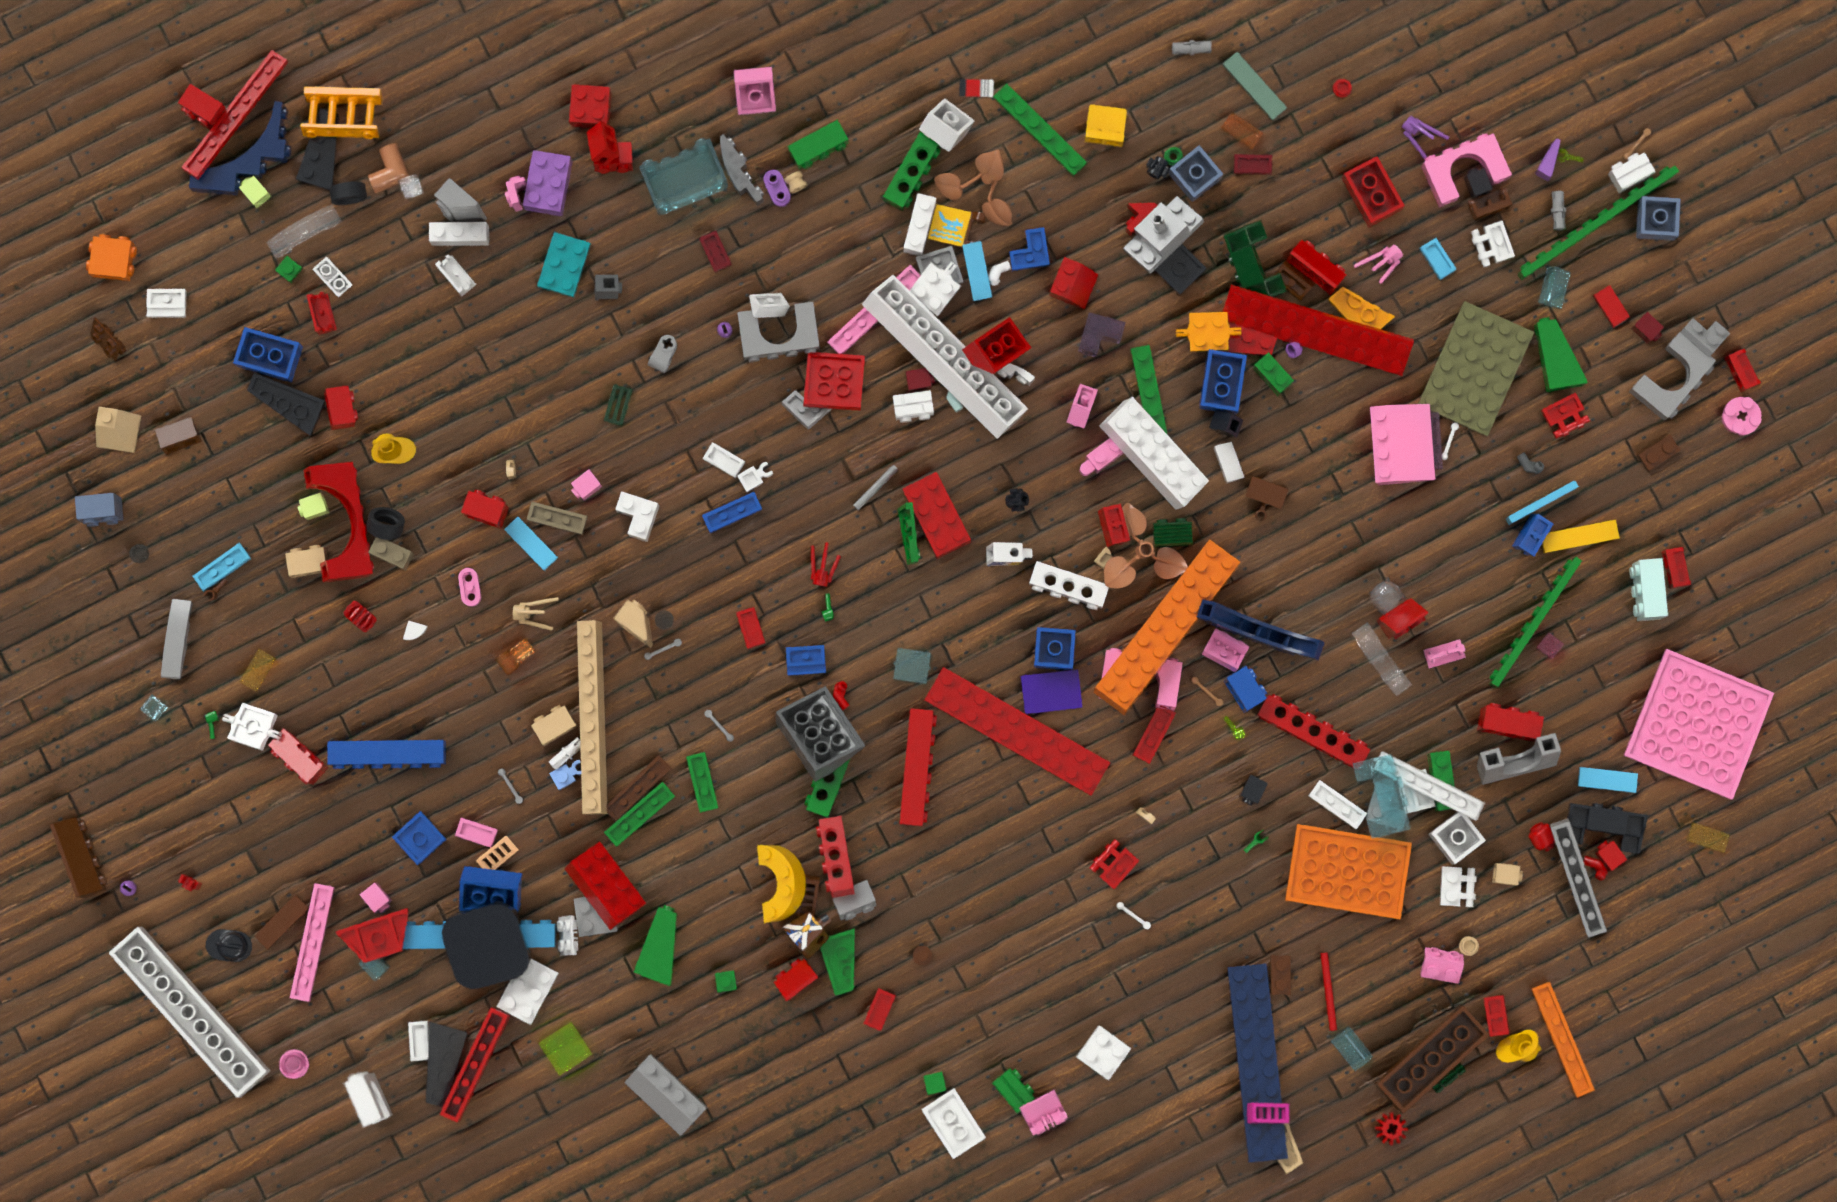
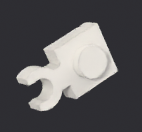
M767 462L762 463L758 470L752 466L737 475L746 492L763 484L762 477L768 478L773 475L772 471L768 473L763 471V468L768 466Z

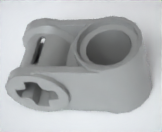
M671 335L661 337L649 359L648 366L666 373L677 349V342ZM671 340L673 346L665 349L663 343Z

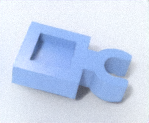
M580 760L573 762L571 768L565 764L549 773L558 790L575 782L574 775H581V771L576 769V766L581 763Z

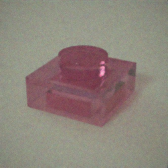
M1548 632L1536 649L1552 660L1564 644Z

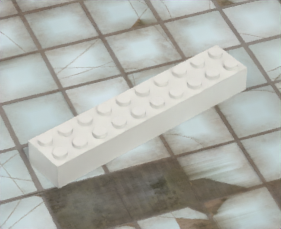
M894 275L873 290L862 305L997 439L1028 410L994 374L972 366L962 351L966 346Z
M137 927L109 952L113 959L237 1098L245 1095L271 1071L143 927Z

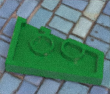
M913 502L903 504L897 510L907 565H913L920 559V551L916 541L917 533L915 530Z
M855 928L829 936V939L820 947L835 996L854 990Z

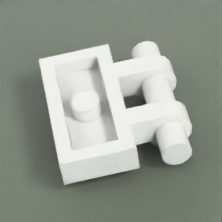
M1503 221L1484 226L1485 234L1481 236L1478 229L1471 231L1473 236L1472 242L1473 245H1476L1479 253L1477 256L1479 261L1482 262L1483 267L1491 265L1488 259L1490 257H1494L1495 263L1515 257ZM1488 240L1491 250L1486 252L1483 242Z
M1442 866L1440 905L1460 906V899H1466V907H1473L1474 900H1476L1474 883L1477 882L1475 868H1467V876H1464L1460 867ZM1461 881L1467 882L1466 893H1461Z

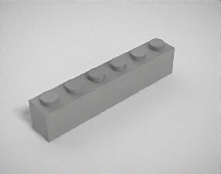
M1569 818L1550 824L1587 936L1591 937L1607 932Z

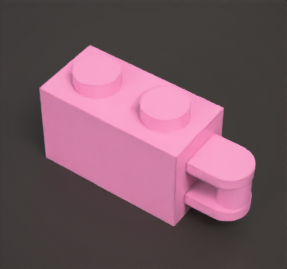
M1109 438L1086 456L1085 459L1087 461L1080 466V474L1088 476L1093 471L1099 473L1124 453Z

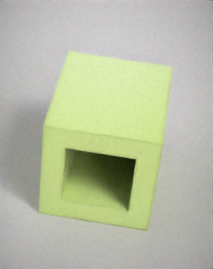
M254 176L244 179L239 187L256 208L271 197Z
M321 492L299 500V513L301 517L304 516L307 520L330 513L324 495Z

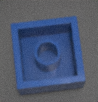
M1037 627L1034 668L1072 670L1076 630Z
M1247 666L1224 680L1225 685L1243 713L1267 699L1265 688L1262 684H1257L1255 672L1252 668L1248 669Z

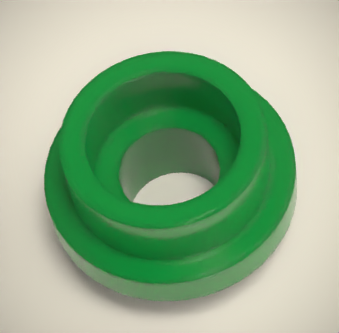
M1170 147L1164 153V159L1170 166H1174L1183 158L1182 151L1177 147ZM1175 154L1177 159L1172 160L1170 155Z

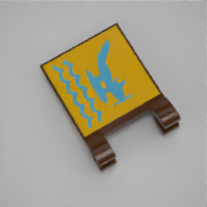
M936 203L927 240L963 248V244L974 242L968 241L972 223L975 221L984 224L986 219L985 213L967 211Z

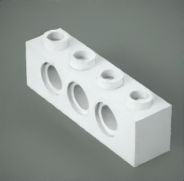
M1036 561L1029 585L1035 591L1043 592V590H1046L1053 597L1061 598V596L1069 598L1068 601L1071 603L1079 604V602L1087 604V608L1093 610L1102 609L1109 589L1102 582ZM1052 576L1055 578L1056 583L1049 586L1045 583V578ZM1071 582L1074 589L1071 592L1065 591L1063 588L1064 583ZM1089 588L1092 591V596L1089 598L1083 597L1081 594L1082 589Z

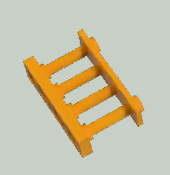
M304 87V96L306 102L310 103L308 124L301 123L300 126L303 136L310 138L316 136L379 138L377 125H373L375 105H382L383 97L380 89ZM319 103H329L327 124H316ZM337 104H348L346 125L335 124ZM357 104H367L365 125H354Z

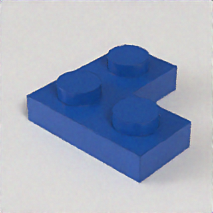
M1044 227L1025 230L1028 249L1009 251L1012 271L1050 266Z

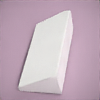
M782 293L753 294L749 296L754 318L785 316L790 307Z
M1232 442L1214 446V451L1226 484L1244 478Z

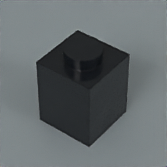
M1474 168L1467 172L1468 174L1465 176L1464 181L1472 199L1492 191V186L1484 168L1480 170Z
M1215 410L1209 428L1220 435L1237 438L1243 419L1232 413Z
M1249 775L1239 795L1243 798L1242 802L1250 806L1253 803L1257 805L1268 783L1253 775Z

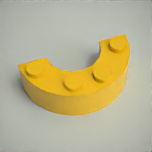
M757 845L759 865H765L772 869L777 879V891L770 901L762 903L764 923L779 922L793 915L801 905L806 889L805 873L798 858L788 849L778 845Z

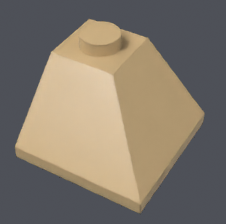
M99 407L95 425L96 447L135 453L141 415L118 409Z

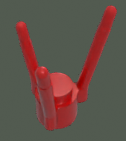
M828 542L825 543L820 570L817 569V572L815 566V547L811 546L812 573L810 579L813 580V585L827 587L828 583L832 582V576L841 558L840 555L836 557L828 575V571H824L829 546Z

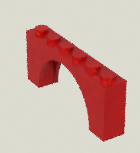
M353 462L307 467L303 470L306 489L322 490L337 498L345 507L351 523L350 539L344 551L338 557L320 563L323 583L366 578L372 575L374 565L368 553L370 544L366 538L367 526L363 521L364 509L362 504H360V488L357 486V470Z

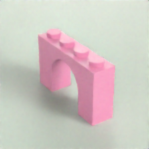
M1487 133L1483 134L1472 143L1470 140L1463 142L1455 150L1449 148L1444 150L1442 155L1438 157L1432 155L1425 159L1421 167L1439 207L1454 202L1459 198L1451 178L1450 169L1452 163L1460 158H1472L1478 161L1485 169L1491 186L1511 177L1512 174L1494 134L1489 136Z
M1116 648L1106 650L1102 678L1121 655L1122 650ZM1168 658L1155 675L1158 682L1155 708H1162L1160 705L1172 711L1176 708L1183 664L1178 662V659Z

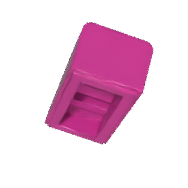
M1248 1103L1247 1122L1289 1124V1104ZM1263 1108H1265V1119H1263ZM1271 1108H1273L1274 1119H1271ZM1279 1108H1282V1119H1279Z

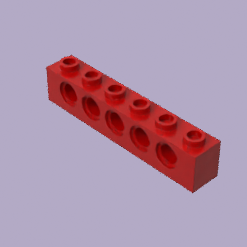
M1275 694L1266 696L1267 699L1263 701L1256 717L1357 771L1361 769L1371 750L1367 748L1368 744L1361 740L1356 742L1350 739L1351 735L1342 730L1340 732L1333 730V725L1325 721L1320 723L1313 714L1300 712L1298 706L1292 703L1287 705L1281 702L1283 699ZM1276 708L1284 710L1285 715L1283 718H1278L1275 715ZM1293 717L1301 719L1302 724L1300 727H1295L1292 724ZM1311 726L1318 728L1319 734L1317 736H1312L1309 733ZM1328 735H1332L1336 739V743L1333 746L1326 742ZM1345 744L1352 746L1353 752L1351 755L1344 753L1343 747Z

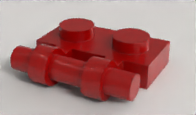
M1576 392L1541 410L1549 427L1557 424L1558 430L1553 432L1556 439L1561 436L1565 437L1569 435V432L1577 428L1581 429L1584 427V424L1590 422L1587 415L1580 417L1578 414L1584 410V407ZM1572 416L1574 422L1565 425L1563 420Z
M1115 839L1111 844H1107L1104 847V852L1099 857H1096L1093 860L1094 863L1089 867L1094 873L1099 868L1104 870L1099 877L1113 890L1139 862L1126 848L1119 853L1116 849L1120 843ZM1110 855H1113L1115 857L1114 861L1107 866L1104 862Z

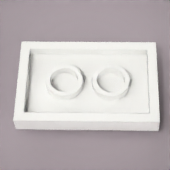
M531 958L529 966L523 975L510 980L497 1007L532 1025L559 973Z
M954 1088L921 1109L953 1159L986 1138Z

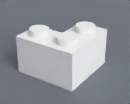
M621 491L615 510L617 513L633 517L627 534L630 537L648 542L659 504Z

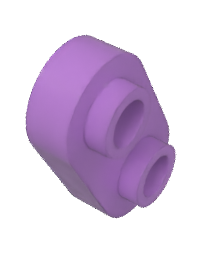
M777 170L766 172L764 184L772 202L778 207L786 206L790 202V193L781 173ZM775 176L777 180L775 182H771L769 180L770 177ZM782 193L784 194V198L779 199L777 198V195Z

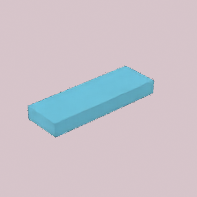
M981 241L963 244L962 247L973 301L991 298L992 293Z
M519 517L514 519L504 529L544 571L558 559Z
M238 543L192 577L202 591L205 592L248 562L251 557L241 543Z
M1579 767L1578 787L1636 793L1638 773Z

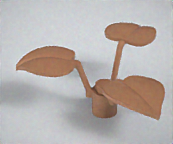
M999 150L980 154L975 160L980 174L963 185H960L959 177L951 173H942L934 178V184L940 193L951 200L959 199L963 194L962 189L979 178L985 184H992L988 202L982 205L983 213H985L989 221L996 225H1012V213L1007 203L1000 199L992 200L995 185L1004 175V166Z
M1126 503L1122 510L1129 537L1132 536V539L1137 541L1139 545L1135 550L1136 556L1128 563L1123 557L1119 556L1113 557L1106 562L1104 567V584L1114 589L1128 586L1136 576V571L1130 565L1139 558L1146 559L1149 556L1156 561L1153 568L1157 576L1162 579H1172L1184 573L1188 566L1184 558L1176 550L1163 547L1157 551V557H1155L1153 545L1150 542H1143V540L1135 536L1145 531L1147 521L1141 511L1130 503Z

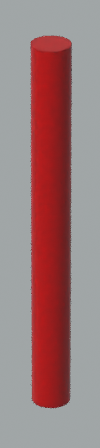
M1320 953L1329 1030L1333 1031L1337 1030L1329 958L1328 953Z

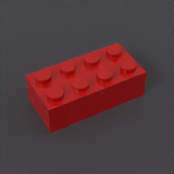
M937 472L902 489L907 502H913L914 516L936 559L971 543V539Z
M598 842L579 855L564 868L610 931L646 904L601 842Z

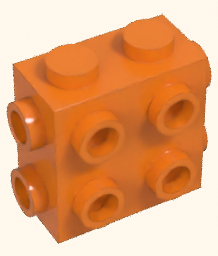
M99 234V237L93 236V241L89 243L90 260H87L86 263L88 274L95 278L130 281V277L134 275L133 258L137 254L135 244L130 238L119 236L118 239L111 238L110 235Z

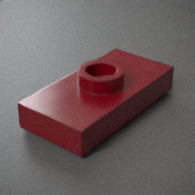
M1234 154V174L1272 175V155Z
M717 231L699 238L715 273L732 266Z

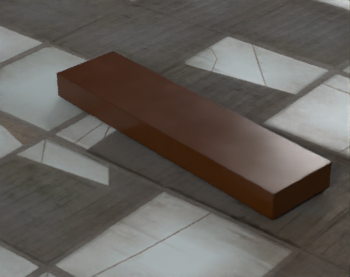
M658 755L607 804V813L615 822L619 820L660 782L672 768Z

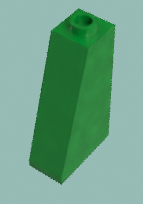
M1550 317L1539 319V322L1534 325L1546 392L1586 385L1587 379L1557 320H1550Z
M664 905L663 908L658 907L633 973L671 986L673 981L678 914L674 913V908Z

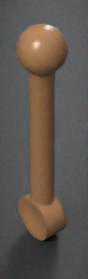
M1649 128L1643 131V135L1631 150L1624 154L1625 160H1628L1627 158L1631 156L1645 137L1651 134Z
M1197 677L1191 679V682L1197 684L1208 694L1217 706L1223 705V700L1215 697L1199 682Z

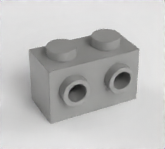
M867 880L854 885L855 894L832 898L840 920L853 919L856 917V914L870 912L877 906Z

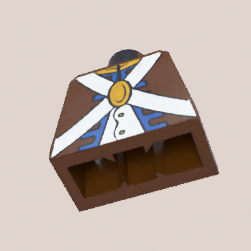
M808 912L784 925L782 928L789 939L808 960L829 939L824 928L830 925L832 921L826 913L816 920Z

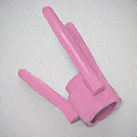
M1393 245L1356 263L1354 267L1357 268L1383 255L1384 259L1372 268V271H1375L1386 262L1388 264L1392 263L1379 281L1382 284L1400 263L1399 259L1403 257V253L1396 245Z

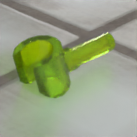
M1564 148L1558 150V152L1565 154V157L1557 156L1560 162H1564L1567 159L1583 162L1582 157L1568 154Z
M1228 716L1223 718L1232 730L1235 739L1239 740L1245 737L1243 727L1236 729Z

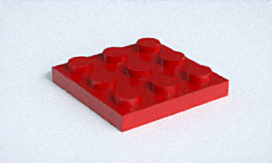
M819 352L808 353L803 407L861 411L865 356Z

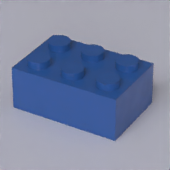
M244 327L233 364L239 368L292 383L303 346L299 342Z
M1209 349L1199 409L1217 410L1237 415L1247 355Z
M464 866L460 878L459 911H468L493 904L495 901H502L509 904L512 908H516L517 912H519L522 873Z

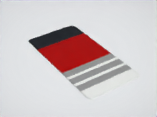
M960 79L959 96L993 97L994 81Z

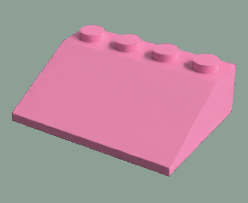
M1430 404L1370 407L1376 484L1387 485L1436 480Z

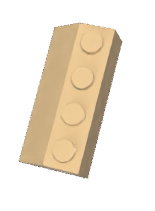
M627 600L614 619L622 628L651 648L653 641L650 621L646 615L648 612L637 601L633 600V602Z

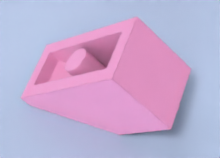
M1082 384L1079 385L1067 423L1085 428L1098 391L1097 389Z

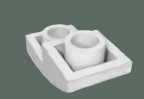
M327 256L312 269L338 298L352 286V283Z
M1010 363L997 371L1003 378L1007 376L1009 379L1016 374V379L1023 385L1026 383L1030 386L1035 379L1026 370Z

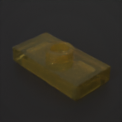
M258 649L239 682L257 692L276 658Z
M1692 823L1686 841L1725 853L1730 834Z

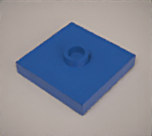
M422 811L416 814L392 836L417 866L447 840Z

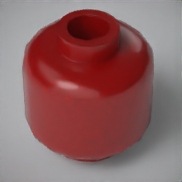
M1539 822L1529 829L1528 837L1536 850H1545L1547 852L1555 847V839L1550 824Z

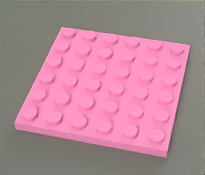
M1665 649L1623 756L1733 800L1774 693Z

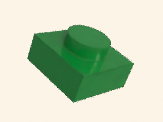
M286 256L275 271L291 283L303 268Z
M735 970L715 973L717 992L737 990Z

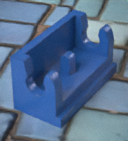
M1530 514L1512 547L1524 551L1523 554L1535 556L1553 523L1539 514Z

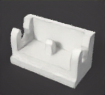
M448 254L445 256V260L442 262L438 261L435 265L456 291L463 296L476 283L454 257Z

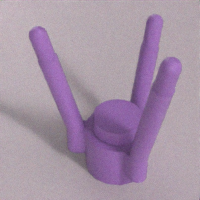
M1410 116L1402 126L1405 130L1403 134L1409 138L1424 159L1427 158L1426 154L1411 134L1416 135L1420 131L1429 138L1434 139V136L1425 130L1427 129L1446 140L1449 139L1447 135L1421 122L1419 119H1415L1413 116Z

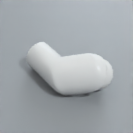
M1008 261L994 265L988 274L991 285H998L1001 273L1011 270Z

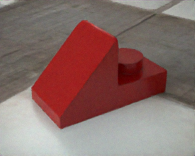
M1129 203L1127 208L1137 217L1132 216L1127 221L1125 232L1132 236L1135 233L1134 228L1158 205L1156 203Z

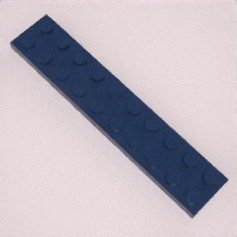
M1257 964L1228 967L1248 1163L1288 1159L1284 1124L1247 1122L1248 1103H1282L1267 965ZM1263 1108V1119H1265V1108ZM1271 1108V1119H1274L1273 1108ZM1279 1108V1119H1282V1108Z

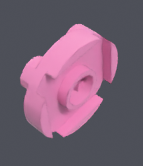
M1750 397L1732 399L1726 404L1722 413V422L1729 432L1740 436L1748 435L1755 431L1762 420L1759 406ZM1739 411L1746 414L1745 421L1737 418Z

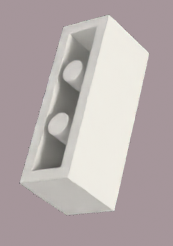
M917 194L904 244L905 253L917 256L923 255L936 205L935 197Z
M487 222L429 223V242L432 246L489 245V226Z

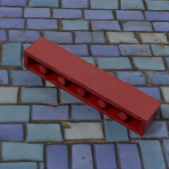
M910 708L900 825L923 827V823H927L928 811H924L925 803L929 804L930 792H926V785L931 783V773H928V765H932L933 762L930 746H934L935 735L931 734L932 727H936L937 715H933V710Z
M494 1007L490 1008L440 1115L457 1123L461 1121L511 1015Z

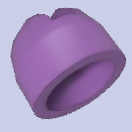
M722 322L718 325L717 332L720 337L728 338L731 336L733 329L729 323ZM722 325L726 326L728 333L724 334Z
M1298 342L1286 345V353L1290 358L1301 355L1303 348L1300 347Z
M129 880L124 881L120 886V891L125 896H132L137 890L136 884ZM124 885L131 888L132 891L129 892L127 889L124 888Z

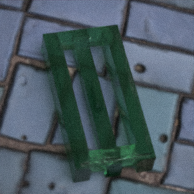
M614 384L604 417L605 422L623 426L633 389ZM617 390H620L615 410L613 413L612 419H610L609 417L616 396ZM627 392L620 420L617 421L616 418L623 394Z

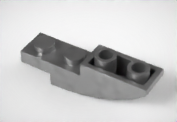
M722 134L720 136L722 157L734 188L740 196L747 192L756 205L759 206L764 202L762 197L764 193L759 186L754 187L750 182L753 179L747 171L743 172L747 168L745 163L747 161L746 157L741 151L738 153L734 147L736 145L730 137L726 138Z

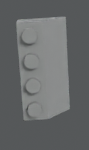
M450 178L434 194L437 199L436 204L441 209L443 215L451 222L453 220L456 222H485L487 220L479 203Z
M652 1054L625 1081L680 1136L708 1108Z

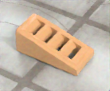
M505 836L479 857L476 862L481 868L497 870L519 849ZM505 843L511 849V852L508 853L502 844ZM499 848L505 857L502 858L496 849ZM492 853L499 860L497 863L490 856ZM486 858L493 865L491 868L484 861Z

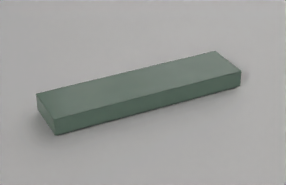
M1238 52L1223 63L1222 66L1272 121L1287 109L1283 102Z

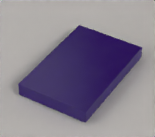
M1078 670L1021 676L1025 714L1083 708Z

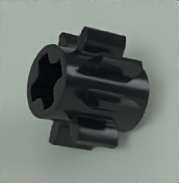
M1156 156L1155 159L1150 158L1146 164V168H1148L1147 174L1157 180L1161 176L1165 178L1169 172L1167 167L1169 163L1159 156Z
M1010 489V494L1006 496L1005 502L1012 512L1025 511L1024 506L1029 504V496L1026 492H1023V489Z

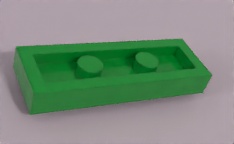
M702 752L686 756L699 812L718 809L706 753Z

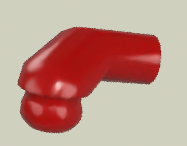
M844 681L836 683L832 695L842 711L850 706L844 698L848 688L847 683Z
M1589 856L1584 857V865L1594 868L1596 879L1604 880L1608 875V870L1603 862Z

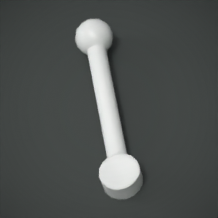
M1458 423L1451 424L1452 430L1444 453L1441 454L1442 460L1448 458L1447 453L1455 430L1459 428Z
M1117 903L1118 909L1124 910L1126 913H1128L1130 916H1132L1134 919L1140 922L1143 925L1144 929H1149L1151 927V924L1149 922L1143 921L1141 918H1139L1137 915H1135L1133 912L1127 909L1124 906V903Z

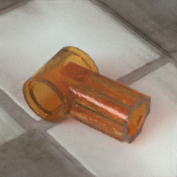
M525 638L510 651L507 650L502 653L495 661L506 675H510L536 651Z

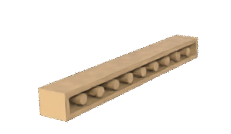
M596 620L577 621L582 814H608L602 622Z

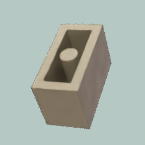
M377 537L368 552L372 556L404 571H407L414 556L413 552Z

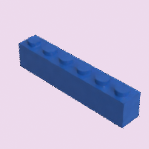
M445 740L327 741V765L333 766V769H344V765H352V769H364V765H371L372 769H382L383 765H391V768H402V765H410V768H422V764H429V768H441V764H446Z

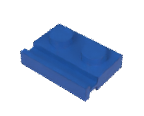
M824 645L786 648L788 676L826 673Z

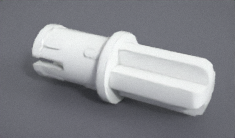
M578 737L565 748L562 747V751L549 761L555 770L567 760H572V756L581 749Z

